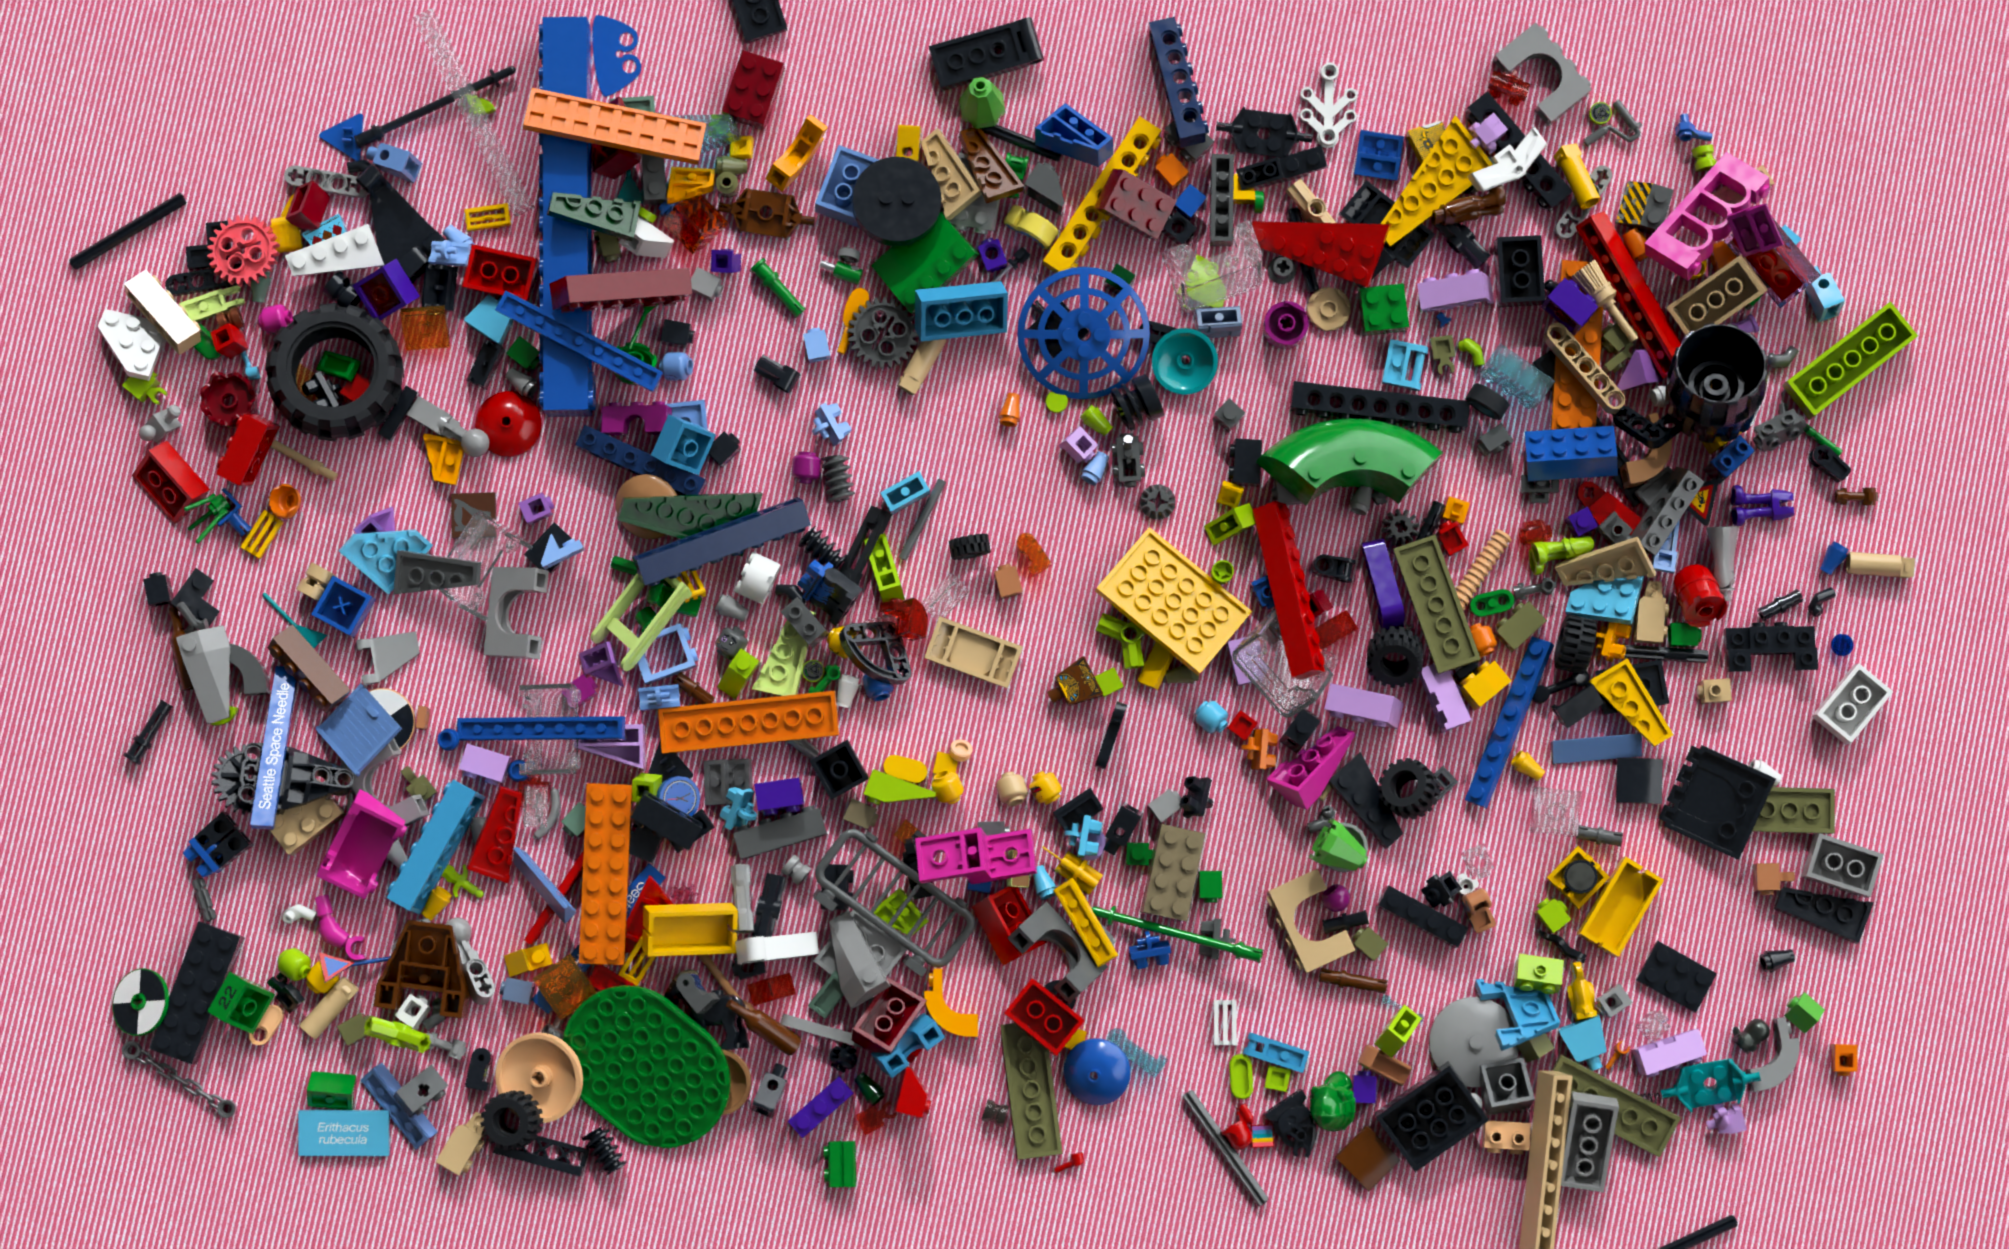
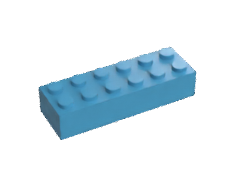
M454 779L445 786L442 800L433 807V816L429 822L423 825L419 841L414 842L410 848V857L407 862L404 861L398 871L400 875L396 882L393 881L387 890V893H389L387 899L417 914H421L431 890L435 889L445 868L448 866L467 832L470 823H472V818L476 816L486 798Z

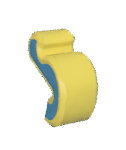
M1013 205L1004 219V224L1008 228L1034 239L1043 249H1049L1059 234L1058 229L1047 219L1037 213L1028 212L1019 205Z

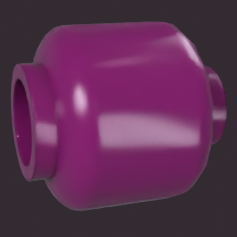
M798 452V455L792 458V477L799 479L798 483L812 484V480L820 477L821 459L813 452Z

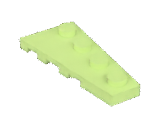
M787 620L752 690L778 696L797 695L809 645Z

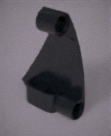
M370 164L355 180L370 195L377 247L384 265L397 259L413 284L425 273V265L430 264L428 259L431 254L432 241L443 242L445 239Z

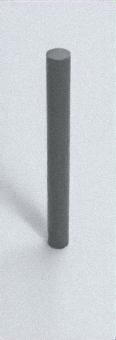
M939 478L899 555V558L907 561L946 484L945 481Z

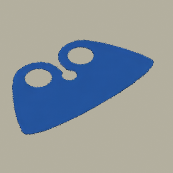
M596 15L592 31L595 70L602 94L609 96L627 86L641 72V62L635 55L626 54L620 58L616 56L618 50L623 52L633 50L637 46L638 35L632 27L606 16ZM623 33H630L634 39L631 45L624 46L620 43V36ZM626 60H633L636 63V70L634 72L627 73L623 70L622 66Z

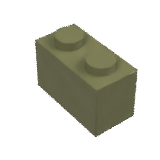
M1530 601L1525 605L1520 602L1512 610L1514 613L1509 619L1504 617L1495 625L1498 629L1494 634L1511 652L1517 649L1547 621Z

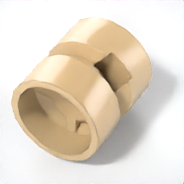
M311 562L305 572L307 577L301 579L296 590L319 601L332 576H337Z

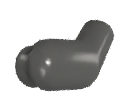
M1790 345L1784 354L1775 355L1770 353L1767 356L1768 364L1772 368H1786L1799 351Z
M1324 806L1319 819L1307 823L1310 834L1321 831L1324 826L1330 827L1331 824L1328 821L1335 818V811L1332 806Z
M436 998L432 1002V1016L422 1021L427 1031L443 1022L446 1016H440L442 1000L440 998Z

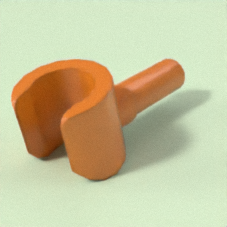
M1623 1041L1615 1044V1052L1605 1066L1608 1070H1610L1621 1055L1629 1052L1630 1046L1624 1052L1620 1050L1619 1046Z

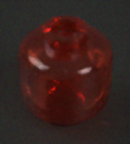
M1542 519L1523 522L1521 528L1518 529L1520 543L1522 546L1525 545L1527 549H1531V543L1539 541L1549 542V538H1552L1551 526L1546 525Z

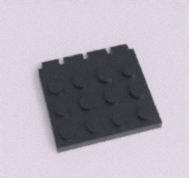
M1691 745L1685 760L1692 762V767L1685 764L1682 765L1676 780L1684 784L1682 787L1673 785L1667 801L1674 803V806L1672 808L1664 804L1658 819L1666 822L1665 827L1739 860L1776 778L1701 745L1700 749Z

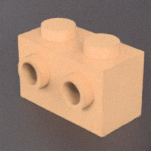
M1489 1120L1483 1125L1482 1147L1487 1148V1152L1501 1153V1149H1510V1154L1523 1155V1150L1529 1151L1531 1123Z

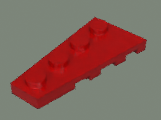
M500 785L466 868L468 870L509 884L513 846L516 839V826L522 799L520 792Z

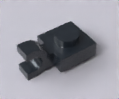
M279 972L276 978L273 976L267 983L278 993L276 998L290 1014L305 999L291 982L286 984L288 981L287 977Z

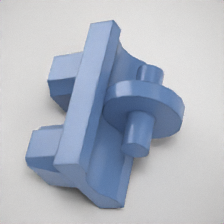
M678 684L638 688L640 711L681 707Z

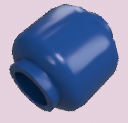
M866 674L862 678L866 696L874 701L886 700L893 692L894 686L892 684L879 682Z

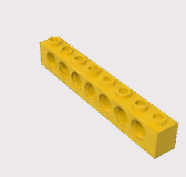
M1138 117L1044 258L1043 266L1054 273L1078 267V264H1076L1080 256L1085 257L1090 249V246H1088L1092 238L1096 240L1102 231L1100 225L1104 220L1108 222L1110 219L1109 216L1096 210L1094 206L1112 170L1123 169L1138 177L1136 171L1140 166L1144 167L1150 159L1148 153L1152 148L1156 149L1162 140L1160 137L1161 129L1144 118ZM1137 140H1142L1145 142L1146 147L1137 149L1134 143ZM1125 158H1130L1133 160L1134 165L1125 167L1122 161ZM1094 212L1097 214L1098 219L1096 221H1089L1086 215ZM1081 230L1085 232L1086 237L1079 240L1074 237V233ZM1069 248L1073 250L1074 255L1066 258L1061 252Z

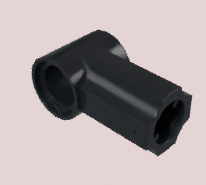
M764 354L759 358L754 368V372L773 382V385L788 394L791 393L801 376L793 368L787 365L783 366Z

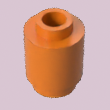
M1634 228L1622 236L1623 243L1633 261L1637 259L1641 262L1648 258L1645 255L1644 244L1647 239L1642 231L1639 232L1638 228Z

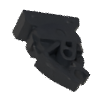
M1298 1089L1264 1112L1263 1115L1267 1120L1272 1121L1273 1129L1281 1137L1283 1143L1293 1147L1294 1156H1298V1149L1303 1147L1305 1149L1304 1157H1309L1317 1137L1316 1124L1313 1123L1310 1116V1110L1302 1104L1307 1098L1302 1089ZM1288 1134L1294 1138L1293 1141H1290L1287 1138Z

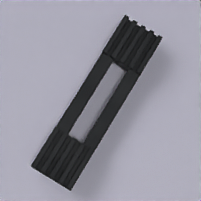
M872 505L847 554L848 557L840 569L842 574L857 585L860 583L863 569L880 534L883 535L892 516L889 512ZM869 529L873 530L855 568L851 569Z

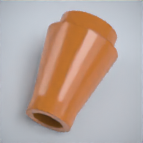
M1007 393L1006 400L998 416L1001 425L1016 427L1017 422H1020L1019 394Z

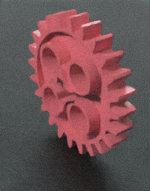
M237 215L236 222L228 218L229 225L226 226L220 223L222 230L214 229L217 237L209 238L214 243V245L207 246L213 252L207 255L210 260H213L210 266L216 268L214 272L217 275L221 274L220 278L223 281L228 279L231 285L236 281L237 285L241 287L243 281H245L248 286H251V280L253 279L258 284L259 276L266 279L265 272H273L270 265L278 264L273 258L280 256V253L274 250L280 247L278 242H274L278 237L275 234H271L273 229L270 226L266 227L265 221L262 220L259 223L257 217H254L251 221L250 217L245 215L242 221L239 215ZM254 233L252 239L245 240L247 234ZM229 242L234 243L231 249L225 250V246ZM257 252H262V256L259 259H253ZM242 261V265L238 269L233 268L236 262Z

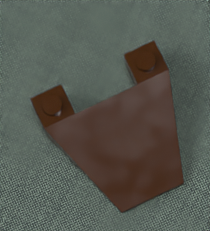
M407 920L395 945L396 947L376 984L373 1007L400 1009L404 988L442 992L440 1016L467 1018L470 993L453 925Z

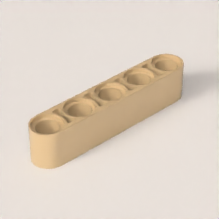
M1561 323L1551 324L1544 334L1545 343L1605 412L1609 414L1617 413L1625 404L1624 394ZM1557 331L1561 338H1552L1550 332ZM1565 348H1572L1575 351V355H1567ZM1579 365H1587L1589 367V372H1582L1579 368ZM1594 381H1601L1604 389H1597L1594 386ZM1611 397L1616 398L1619 405L1615 407L1610 405L1608 399Z

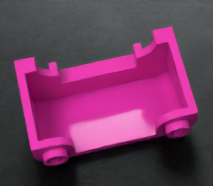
M359 789L316 876L366 899L368 893H374L379 883L375 879L394 841H396L397 837L402 839L407 829V826L404 825L405 820L372 795Z

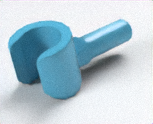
M244 351L241 353V356L245 363L246 375L250 380L260 379L259 367H251L247 353Z

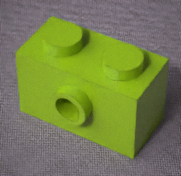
M1519 953L1515 962L1513 987H1519L1524 991L1540 990L1545 994L1558 993L1562 986L1564 960Z

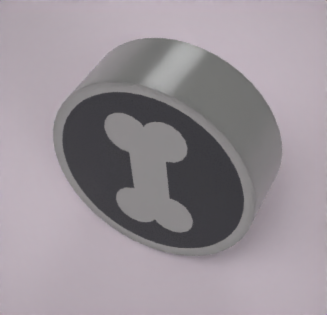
M843 247L839 249L837 258L844 262L857 263L860 259V252L853 248Z

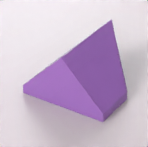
M1635 350L1617 385L1620 391H1627L1663 381L1647 351Z
M393 506L369 515L353 530L357 534L395 531Z
M610 641L579 653L585 675L589 674L624 687L614 648Z

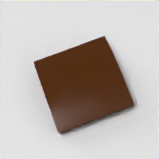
M1367 1125L1335 1156L1368 1192L1400 1161L1397 1155Z

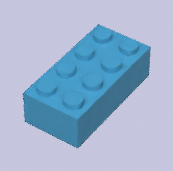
M1001 281L915 290V331L921 341L1007 333L1008 292Z

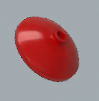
M504 391L490 396L483 402L476 415L475 429L484 431L489 437L490 445L488 451L501 457H515L526 453L535 445L541 433L542 419L537 406L530 398L521 396L518 392ZM505 418L511 420L509 425H503Z

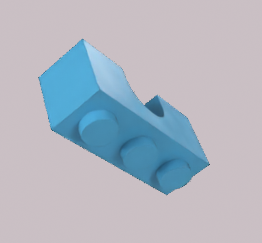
M923 1013L913 1021L891 1054L876 1052L870 1054L881 1071L893 1078L910 1065L906 1059L910 1053L920 1048L928 1051L943 1040L945 1036L935 1020Z

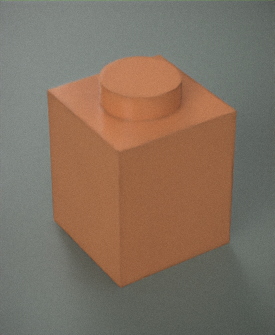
M1005 564L997 567L998 571H994L1001 599L1023 594L1016 566L1011 567L1010 564Z

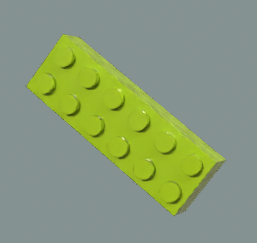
M1890 301L1786 381L1782 387L1810 420L1913 341L1918 335Z

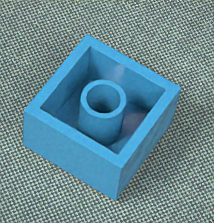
M668 415L651 455L666 464L699 475L716 434L702 426Z

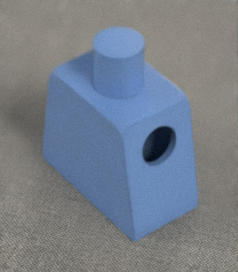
M380 143L378 148L370 146L366 152V158L372 160L373 164L381 171L411 183H415L423 164L411 152L384 143Z

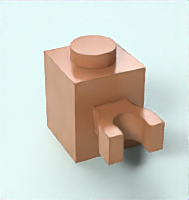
M1779 863L1753 864V891H1760V895H1774V891L1780 890V882L1795 881V872H1780Z

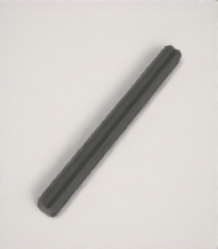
M1190 1090L1182 1096L1183 1100L1258 1206L1265 1204L1269 1200L1268 1196L1235 1149L1231 1147L1225 1135H1221V1129L1195 1092Z

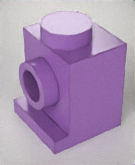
M543 492L518 503L529 526L553 515L551 509L555 508L550 496L545 497ZM538 505L543 508L540 513L535 512V507Z

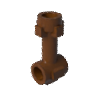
M1840 488V490H1835V502L1840 503V505H1847V501H1862V505H1876L1878 492H1876V488H1862V492H1847V488Z

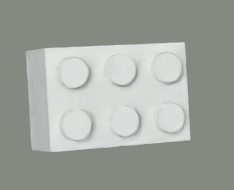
M1858 663L1852 666L1811 717L1847 745L1854 741L1893 691Z

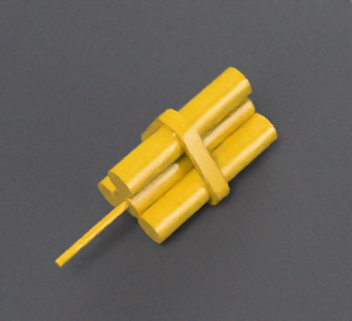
M1043 846L1044 850L1061 861L1054 871L1067 880L1074 878L1079 888L1090 895L1103 875L1088 865V861L1085 859L1082 861L1070 851L1061 859Z

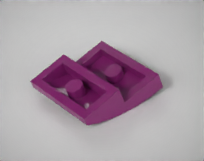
M1767 203L1729 214L1726 217L1743 258L1783 245Z

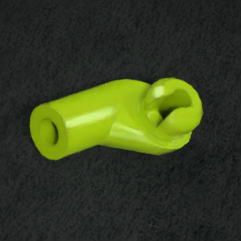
M1464 338V340L1459 341V350L1472 354L1474 367L1485 365L1482 348L1471 338Z

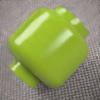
M286 949L278 957L279 972L292 981L306 978L307 973L311 970L310 957L299 949Z

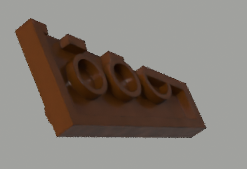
M972 127L960 131L958 138L986 204L1023 192L1024 184L980 128Z

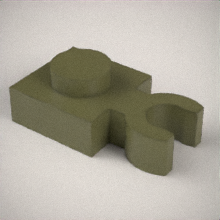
M1452 335L1430 338L1433 361L1439 360L1440 362L1437 367V373L1439 375L1443 374V366L1449 367L1450 374L1454 373L1455 366L1449 359L1455 358Z

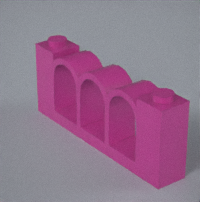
M1726 152L1644 243L1645 255L1688 281L1693 275H1697L1702 268L1701 261L1706 260L1712 254L1713 241L1726 238L1732 231L1726 217L1729 214L1750 208L1752 202L1757 204L1761 198L1764 199L1769 194V177ZM1721 183L1743 196L1744 200L1736 204H1729L1711 193ZM1703 205L1722 216L1725 221L1719 225H1709L1694 217L1693 214ZM1684 226L1704 238L1706 242L1701 246L1691 247L1673 236Z

